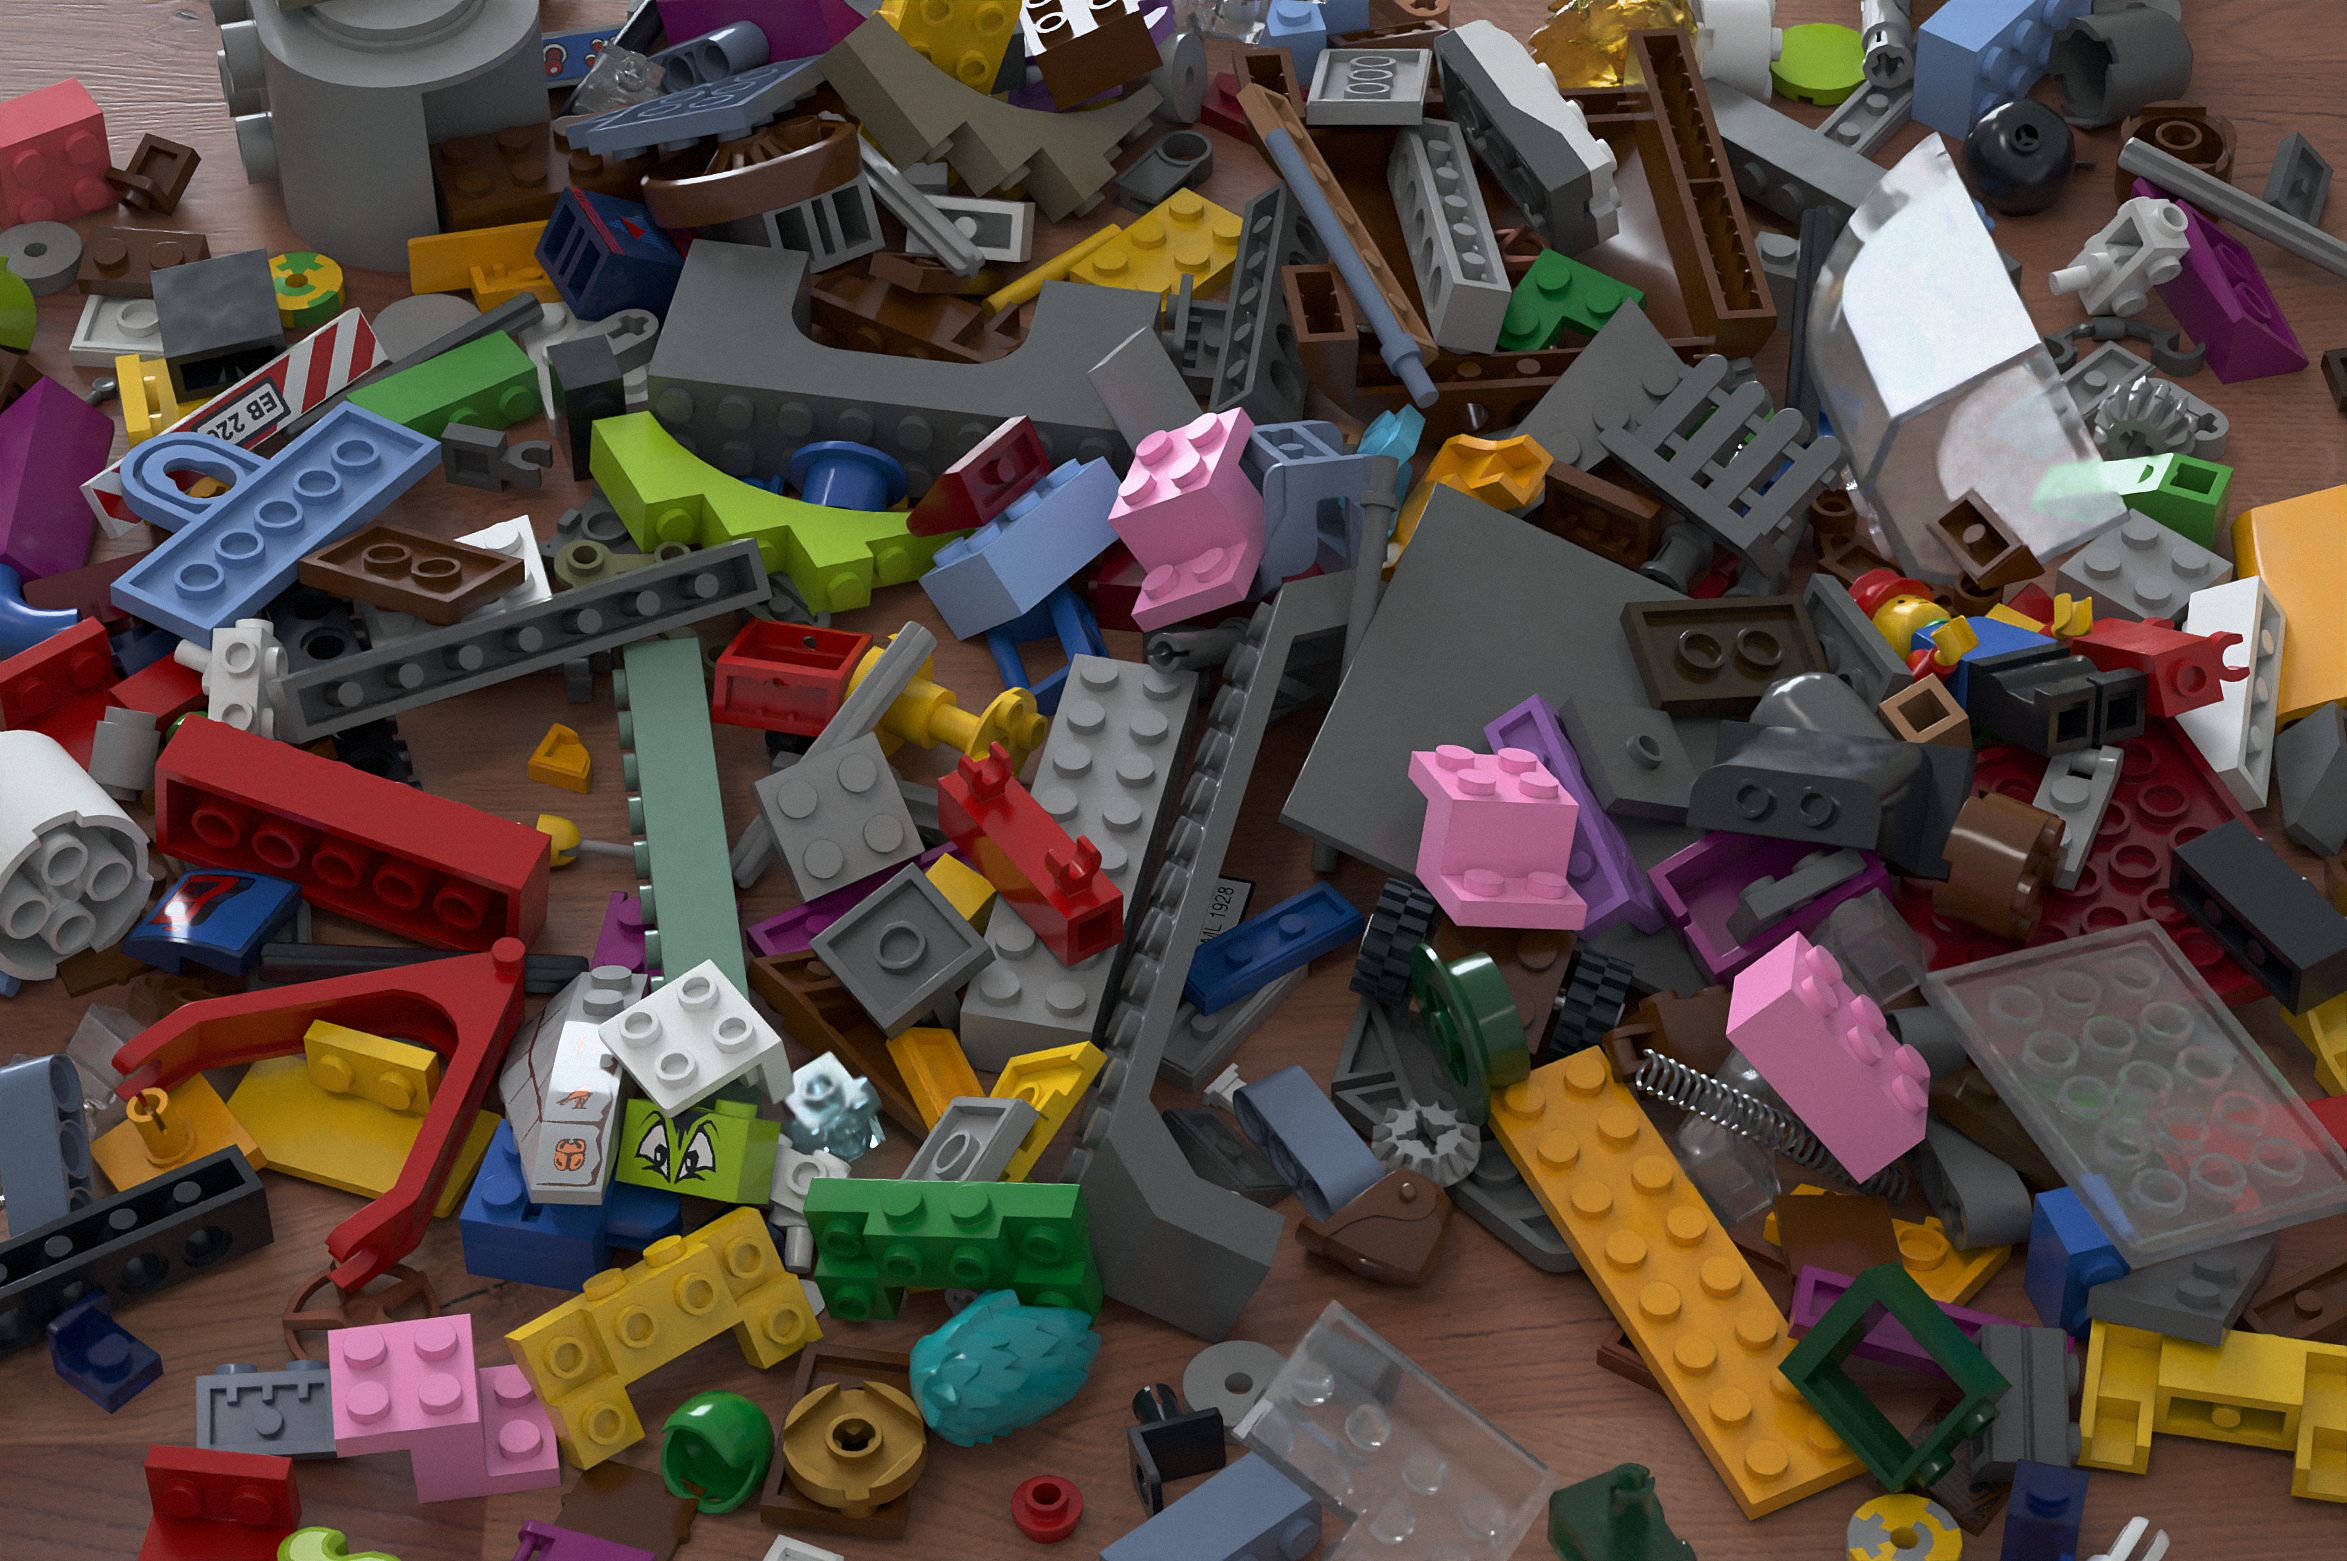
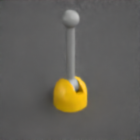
M540 814L536 830L552 835L550 867L566 866L574 861L581 852L634 859L633 846L586 840L582 838L579 829L572 821L560 816Z

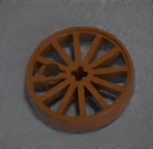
M816 115L786 120L769 128H752V134L746 137L726 142H718L717 140L715 143L691 150L658 165L641 179L640 185L648 211L657 227L671 229L689 228L741 219L818 196L851 181L863 171L862 154L856 128L847 121L818 120Z

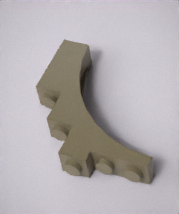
M878 11L814 63L901 172L905 171L920 158L927 166H930L944 155L978 198L997 184L1005 193L1020 181L1054 224L1071 211H1074L1081 218L1106 198L1100 188L1117 174L1109 164L1123 152L1117 142L1123 139L1129 145L1154 124L1148 115L1165 101L1154 86L1149 83L1125 100L1093 111L1052 113L1020 108L983 95L941 71L912 48Z

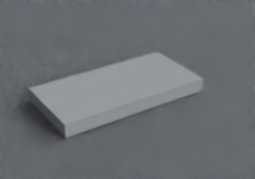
M1323 49L1318 57L1306 104V125H1423L1432 75V51H1429V49Z

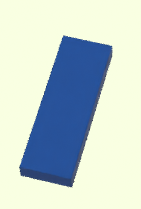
M1323 880L1197 946L1182 995L1206 1017L1363 934L1364 916L1332 885Z

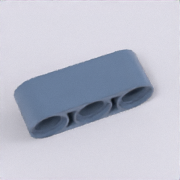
M748 20L738 21L672 45L633 64L625 73V88L631 101L637 105L764 66L769 59V44L763 31L755 23Z
M61 1052L0 1068V1171L11 1238L98 1202L81 1084L73 1062Z
M1293 1064L1233 1091V1107L1242 1130L1264 1159L1289 1183V1186L1292 1188V1194L1312 1218L1325 1222L1356 1196L1381 1178L1387 1176L1377 1157L1300 1065Z

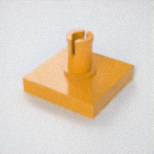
M200 1072L167 1094L162 1089L155 1087L142 1090L141 1093L149 1104L145 1108H143L138 1098L134 1095L127 1104L126 1113L128 1119L90 1144L91 1157L118 1193L235 1143L255 1172L268 1164L260 1147Z

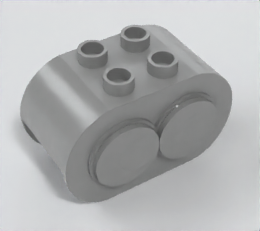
M209 0L215 27L220 26L223 50L217 51L220 79L229 117H234L238 146L247 184L276 180L288 224L293 232L309 247L338 262L377 271L409 272L407 241L411 238L443 234L438 224L428 144L444 142L454 137H470L497 132L512 126L523 127L551 121L539 0H331L285 12L279 11L275 0Z

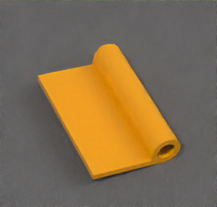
M2347 484L2250 509L2240 514L2230 527V540L2238 581L2260 575L2287 614L2274 738L2331 701H2335L2341 707L2347 706Z

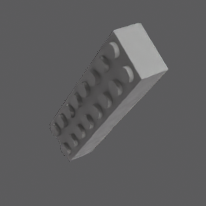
M1075 653L1030 795L1075 843L1077 837L1084 834L1100 851L1102 862L1099 869L1123 893V942L1067 968L998 892L984 936V940L991 947L996 960L970 980L960 1010L961 1048L972 1069L1002 1073L1011 1057L1090 1041L1101 1051L1197 731L1199 672L1181 670L1174 673L1161 674L1148 664Z

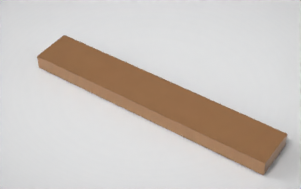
M1256 83L1247 84L1236 97L1268 151L1270 152L1265 143L1266 136L1275 129H1285L1403 333L1411 334L1424 355L1422 365L1426 368L1440 355L1438 347L1285 96Z

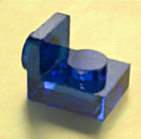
M98 1289L90 1292L75 1305L65 1308L47 1326L46 1333L55 1373L111 1415L164 1374L160 1355L113 1321L109 1298Z

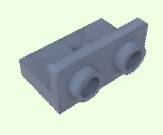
M297 1360L287 1363L285 1365L286 1371L258 1372V1368L250 1364H225L215 1368V1375L196 1376V1448L292 1457L293 1461L337 1458L334 1441L331 1377L328 1363L320 1360Z

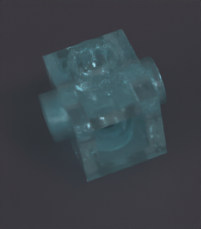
M830 1051L792 1074L796 1091L779 1101L787 1119V1121L781 1124L785 1136L792 1140V1147L795 1151L804 1155H813L816 1149L822 1150L848 1164L886 1140L875 1115L883 1109L882 1102L875 1089L864 1075L853 1079Z

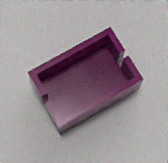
M1714 831L1649 869L1646 873L1657 908L1685 949L1689 947L1692 960L1710 987L1728 985L1730 993H1732L1735 976L1797 931L1804 936L1813 948L1817 945L1824 946L1893 905L1889 874L1879 858L1866 850L1856 849L1867 865V868L1861 875L1841 885L1741 946H1738L1725 923L1741 904L1738 895L1742 890L1768 875H1772L1774 880L1778 882L1794 874L1791 870L1793 866L1817 850L1825 848L1829 855H1832L1844 848Z

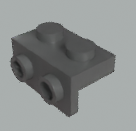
M1182 274L1179 295L1168 294L1164 329H1171L1174 332L1163 331L1161 344L1191 394L1211 397L1228 303L1192 300L1194 275Z

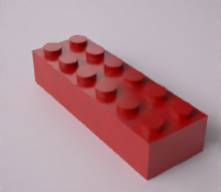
M188 712L155 764L156 852L203 868L244 869L281 877L302 884V899H305L311 905L439 949L492 951V946L497 940L512 937L520 940L525 946V953H529L547 921L552 835L535 830L529 825L514 823L476 810L467 804L455 803L414 789L408 784L394 782L355 769L346 763L335 762L293 748L287 743L273 741L234 728L228 723L214 721Z

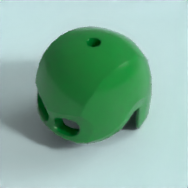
M711 1390L690 1398L667 1419L660 1431L661 1433L669 1431L664 1439L660 1455L662 1475L668 1489L676 1498H698L700 1501L697 1511L707 1514H728L746 1502L766 1478L775 1451V1435L766 1414L748 1398L723 1390ZM681 1478L686 1479L691 1484L705 1487L707 1491L699 1498L685 1488ZM710 1499H719V1500H721V1501H709V1500H710Z

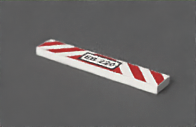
M360 308L349 309L159 435L175 432L204 433L221 438L249 451L388 357ZM124 458L79 486L109 539L122 536L145 520L134 514L123 500L120 466ZM178 470L165 474L170 479L175 480L178 490L184 494L191 490L200 479L208 476L194 470Z

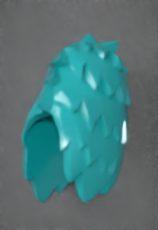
M988 1289L958 1314L946 1321L940 1329L932 1334L924 1335L917 1342L916 1346L913 1347L909 1356L911 1364L909 1373L911 1396L914 1398L922 1418L930 1429L942 1438L966 1447H973L975 1441L992 1444L993 1436L1009 1437L1014 1428L1030 1426L1040 1421L1041 1418L1052 1414L1062 1405L1073 1399L1083 1389L1089 1379V1369L1100 1351L1102 1337L1088 1328L1092 1316L1082 1310L1068 1309L1066 1307L1023 1306L1018 1293H1015L1013 1289L1001 1291Z

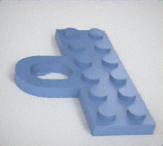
M346 400L270 460L221 438L204 433L175 432L150 438L129 451L121 463L120 481L122 497L126 506L134 514L175 534L110 585L112 605L211 650L213 628H235L237 620L252 617L299 578L300 559L364 526L442 462L441 442ZM178 470H194L231 486L232 489L221 496L213 498H194L179 491L175 480L170 479L165 474Z

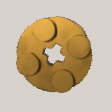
M863 1381L864 1390L850 1389L840 1392V1382L818 1388L806 1395L794 1406L785 1423L784 1467L794 1486L815 1502L829 1507H837L843 1515L849 1518L868 1517L878 1509L880 1504L887 1503L902 1495L916 1482L927 1464V1439L919 1408L903 1392L880 1382ZM863 1438L869 1440L866 1449L856 1452L843 1450L840 1443L845 1439L852 1443H857Z

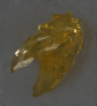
M1556 0L1547 7L1549 12L1555 14L1544 21L1546 24L1537 29L1529 38L1528 45L1534 47L1529 55L1537 65L1543 62L1550 68L1556 79L1558 89L1615 86L1624 83L1629 30L1686 27L1689 39H1691V36L1698 32V26L1687 0Z

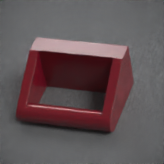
M1029 416L1009 418L941 474L907 518L906 525L909 532L916 537H926L983 527L1050 472L1052 467Z

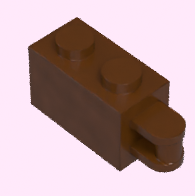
M1716 985L1692 994L1690 998L1679 999L1677 991L1672 990L1660 992L1642 999L1638 1003L1640 1008L1638 1013L1616 1025V1029L1608 1031L1600 1037L1613 1070L1611 1074L1614 1083L1634 1082L1640 1101L1659 1099L1658 1094L1650 1095L1647 1089L1639 1090L1636 1085L1638 1069L1649 1058V1056H1645L1643 1053L1645 1049H1651L1656 1054H1662L1667 1059H1673L1677 1064H1683L1688 1069H1694L1698 1074H1705L1709 1079H1715L1720 1084H1726L1730 1089L1744 1088L1763 1077L1726 1036L1732 998L1728 985ZM1653 1062L1644 1070L1641 1079L1642 1084L1647 1082V1078L1653 1069ZM1664 1066L1658 1071L1656 1079L1652 1084L1653 1089H1656L1658 1086V1082L1664 1073ZM1674 1072L1669 1075L1668 1081L1662 1090L1664 1094L1668 1092L1669 1086L1674 1079ZM1685 1076L1679 1081L1673 1097H1679L1680 1090L1685 1084ZM1696 1081L1690 1085L1687 1095H1691L1694 1091ZM1706 1086L1700 1091V1094L1706 1093Z

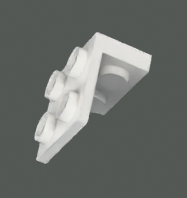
M710 959L597 1028L600 1041L668 1118L678 1115L736 1078L746 1088L755 1084L773 1105L796 1091L782 1039Z

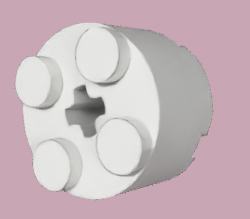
M1775 0L1688 1L1683 27H1686L1703 81L1714 77L1765 105L1769 104L1772 93V76L1769 72L1770 61L1778 62L1780 60L1783 44L1781 28L1772 27L1775 16Z

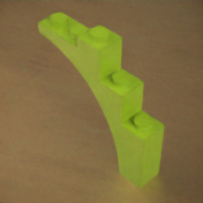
M649 410L592 421L589 470L642 553L653 552L660 544L668 541H677L685 545L700 543L705 549L731 540L756 538L766 575L778 571L787 574L807 603V609L813 617L816 616L817 612L828 609L829 613L870 606L871 589L919 580L937 565L932 556L938 550L961 536L966 541L976 533L975 528L926 537H916L909 532L906 525V520L912 512H869L840 509L783 497L751 486L724 474L693 455L661 427Z

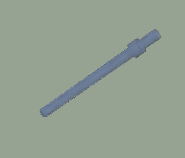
M1278 128L1271 131L1266 136L1265 143L1383 346L1380 353L1393 375L1401 376L1418 407L1426 408L1433 405L1438 400L1439 393L1422 365L1424 355L1411 334L1403 333L1286 130Z

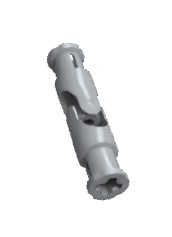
M1860 0L1862 12L1861 40L1862 48L1866 55L1862 64L1865 78L1871 84L1882 86L1886 89L1899 87L1909 79L1913 68V58L1910 52L1912 47V27L1908 20V17H1910V0ZM1893 64H1897L1898 70L1896 73H1894Z

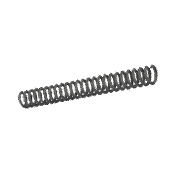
M1651 1049L1643 1050L1644 1055L1649 1056V1058L1642 1063L1636 1074V1085L1639 1090L1647 1089L1650 1095L1658 1094L1660 1100L1668 1099L1671 1105L1679 1104L1682 1110L1689 1109L1692 1115L1700 1114L1703 1120L1711 1119V1123L1714 1125L1721 1123L1724 1130L1732 1129L1735 1135L1742 1133L1745 1140L1752 1138L1755 1144L1763 1143L1765 1149L1773 1148L1776 1154L1784 1153L1785 1158H1794L1797 1164L1804 1163L1808 1169L1815 1168L1817 1173L1825 1172L1826 1177H1835L1838 1183L1845 1182L1847 1187H1855L1859 1193L1866 1192L1867 1196H1882L1880 1193L1887 1183L1888 1176L1893 1174L1891 1188L1885 1195L1887 1200L1891 1198L1897 1188L1899 1173L1903 1178V1187L1898 1198L1892 1202L1893 1206H1896L1905 1198L1908 1190V1175L1902 1167L1889 1163L1882 1168L1883 1174L1877 1181L1875 1191H1871L1870 1188L1877 1178V1173L1865 1181V1186H1861L1856 1179L1851 1181L1852 1175L1847 1169L1845 1176L1841 1177L1839 1174L1844 1166L1839 1161L1835 1165L1834 1172L1829 1170L1836 1158L1831 1152L1825 1160L1824 1167H1820L1819 1163L1823 1160L1827 1148L1822 1142L1816 1152L1814 1162L1809 1161L1819 1138L1800 1119L1793 1118L1778 1109H1772L1768 1104H1762L1757 1099H1751L1747 1094H1741L1736 1089H1730L1726 1084H1720L1715 1079H1709L1705 1074H1698L1694 1069H1688L1683 1064H1677L1673 1059H1667L1662 1054H1656ZM1653 1062V1069L1647 1078V1082L1642 1084L1641 1079L1644 1070ZM1664 1066V1073L1658 1082V1086L1656 1089H1653L1652 1084L1656 1079L1658 1071ZM1674 1072V1079L1669 1086L1668 1092L1664 1094L1662 1090L1668 1081L1669 1075ZM1685 1076V1084L1680 1090L1679 1097L1674 1099L1673 1094L1679 1085V1081ZM1696 1081V1087L1691 1094L1689 1103L1685 1104L1683 1101L1688 1094L1690 1085ZM1706 1086V1094L1701 1100L1700 1107L1696 1109L1694 1104L1699 1098L1700 1091ZM1717 1091V1098L1711 1106L1710 1113L1706 1114L1705 1109L1710 1102L1711 1095ZM1727 1096L1728 1101L1722 1110L1721 1117L1717 1119L1715 1114L1721 1106L1722 1099ZM1738 1101V1108L1732 1116L1731 1123H1726L1732 1105ZM1748 1106L1749 1111L1744 1117L1742 1126L1737 1128L1736 1124L1742 1116L1743 1109ZM1759 1111V1117L1754 1123L1752 1132L1747 1133L1746 1130L1752 1122L1753 1114ZM1769 1116L1770 1120L1763 1131L1762 1138H1758L1757 1134L1762 1128L1764 1119ZM1780 1121V1127L1775 1132L1773 1142L1769 1143L1767 1139L1774 1129V1124ZM1790 1125V1132L1784 1140L1783 1147L1779 1148L1778 1143L1784 1135L1785 1128ZM1800 1130L1801 1136L1796 1141L1793 1152L1790 1153L1788 1149L1793 1143L1795 1133ZM1811 1135V1141L1804 1151V1157L1800 1158L1798 1154L1805 1144V1139Z

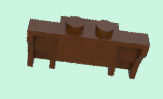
M873 252L844 262L829 273L821 275L812 274L810 276L812 323L847 336L849 351L960 364H980L992 362L1010 355L1022 346L1030 332V329L1020 326L1019 305L1010 301L984 326L982 308L943 293H917L868 274Z

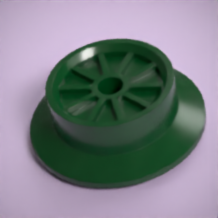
M1420 943L1411 949L1410 970L1417 1006L1430 1047L1441 1074L1459 1108H1465L1468 1120L1476 1126L1484 1125L1490 1119L1492 1092L1522 1082L1530 1077L1529 1050L1518 1011L1504 978L1487 953L1480 951L1445 964L1428 945Z

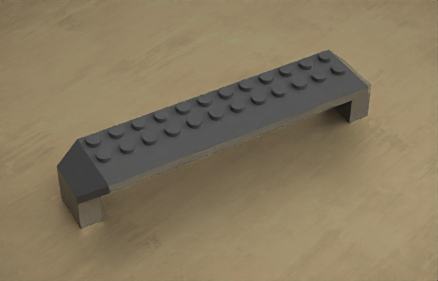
M1356 568L1284 583L1271 606L1264 602L1259 604L1246 632V637L1251 639L1247 645L1237 642L1226 662L1222 677L1227 678V681L1221 687L1210 710L1204 734L1195 756L1191 774L1181 799L1178 814L1121 984L1113 1014L1106 1030L1101 1051L1108 1058L1089 1084L1057 1184H1080L1088 1210L1092 1254L1105 1291L1104 1294L1216 1344L1221 1343L1271 1269L1286 1216L1197 1177L1149 1096L1264 730L1315 700L1332 706L1337 695ZM1382 580L1380 581L1376 610L1389 583Z

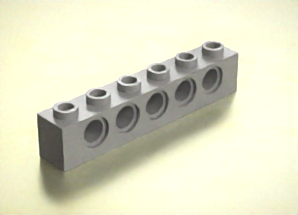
M1424 117L1423 125H1400L1386 176L1436 346H1442L1456 354H1471L1473 351L1493 354L1512 291L1459 123Z

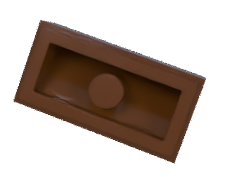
M1973 487L1924 525L1927 531L1981 590L2036 578L2046 572L2025 542Z

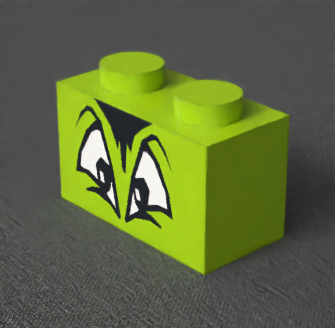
M628 1098L615 1181L732 1203H769L781 1122L756 1118L758 1105L733 1100L717 1099L715 1110L695 1107V1103L678 1115L668 1118L652 1100Z

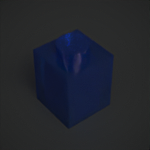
M2018 1458L2006 1512L2000 1561H2076L2090 1472Z

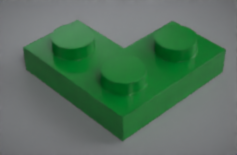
M1545 247L1510 297L1495 349H1498L1499 352L1547 350L1549 346L1555 345L1566 328L1593 340L1629 296L1644 312L1648 306L1646 294Z

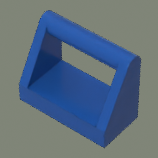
M1066 581L1024 615L985 630L984 633L1006 691L1014 687H1022L1030 691L1037 702V713L1045 717L1056 715L1075 653L1112 659L1093 611ZM1059 636L1069 664L1031 688L1015 644Z

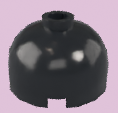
M2027 98L2003 100L1985 109L1969 127L1959 155L1961 179L1975 200L1980 204L1984 201L1989 206L2000 209L1999 214L2009 217L2033 216L2052 207L2069 186L2076 164L2074 135L2064 118L2047 104Z

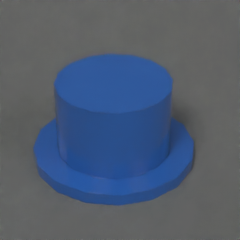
M841 441L812 443L795 451L788 464L790 482L802 494L801 501L811 504L848 510L885 512L887 508L901 502L908 491L907 471L896 459L878 449L858 443Z

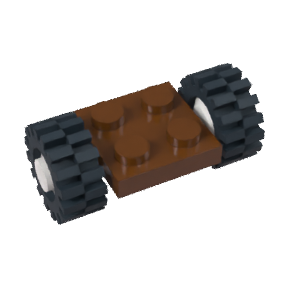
M1390 877L1388 878L1377 903L1375 913L1372 914L1359 949L1360 955L1351 978L1350 991L1400 1008L1412 980L1410 970L1411 949L1413 946L1425 942L1438 904L1429 891ZM1444 911L1434 941L1430 939L1426 941V945L1445 964L1480 951L1490 956L1504 978L1515 1003L1525 1033L1531 1062L1534 1061L1550 1014L1557 1015L1559 1009L1562 1011L1545 1061L1552 1063L1595 1045H1599L1603 1053H1605L1606 1049L1603 1048L1600 1037L1606 1032L1617 1028L1616 1025L1619 1023L1625 1006L1622 1002L1635 968L1634 964L1585 947L1567 997H1565L1567 988L1561 987V983L1579 934L1560 929L1457 926ZM1414 994L1406 1017L1422 1022Z

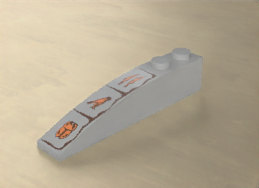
M617 965L600 966L591 972H581L516 1032L499 1079V1097L501 1102H505V1117L508 1127L513 1128V1144L516 1153L521 1155V1171L531 1203L602 1205L622 1139L628 1098L634 1099L638 1084L600 1041L597 1028L649 996L648 974H631L630 969Z

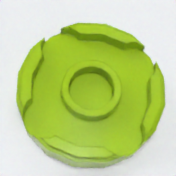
M1810 23L1793 26L1783 31L1780 60L1778 62L1770 61L1769 65L1772 87L1785 97L1798 101L1799 95L1813 98L1812 104L1818 106L1843 104L1867 80L1862 68L1866 55L1862 48L1861 34L1837 24Z

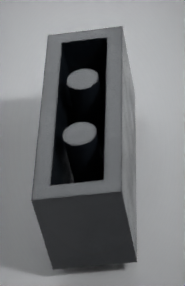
M2235 818L2173 849L2168 897L2295 1017L2347 991V917H2344L2327 902L2308 879L2300 877L2278 857L2266 840L2254 835L2243 823Z

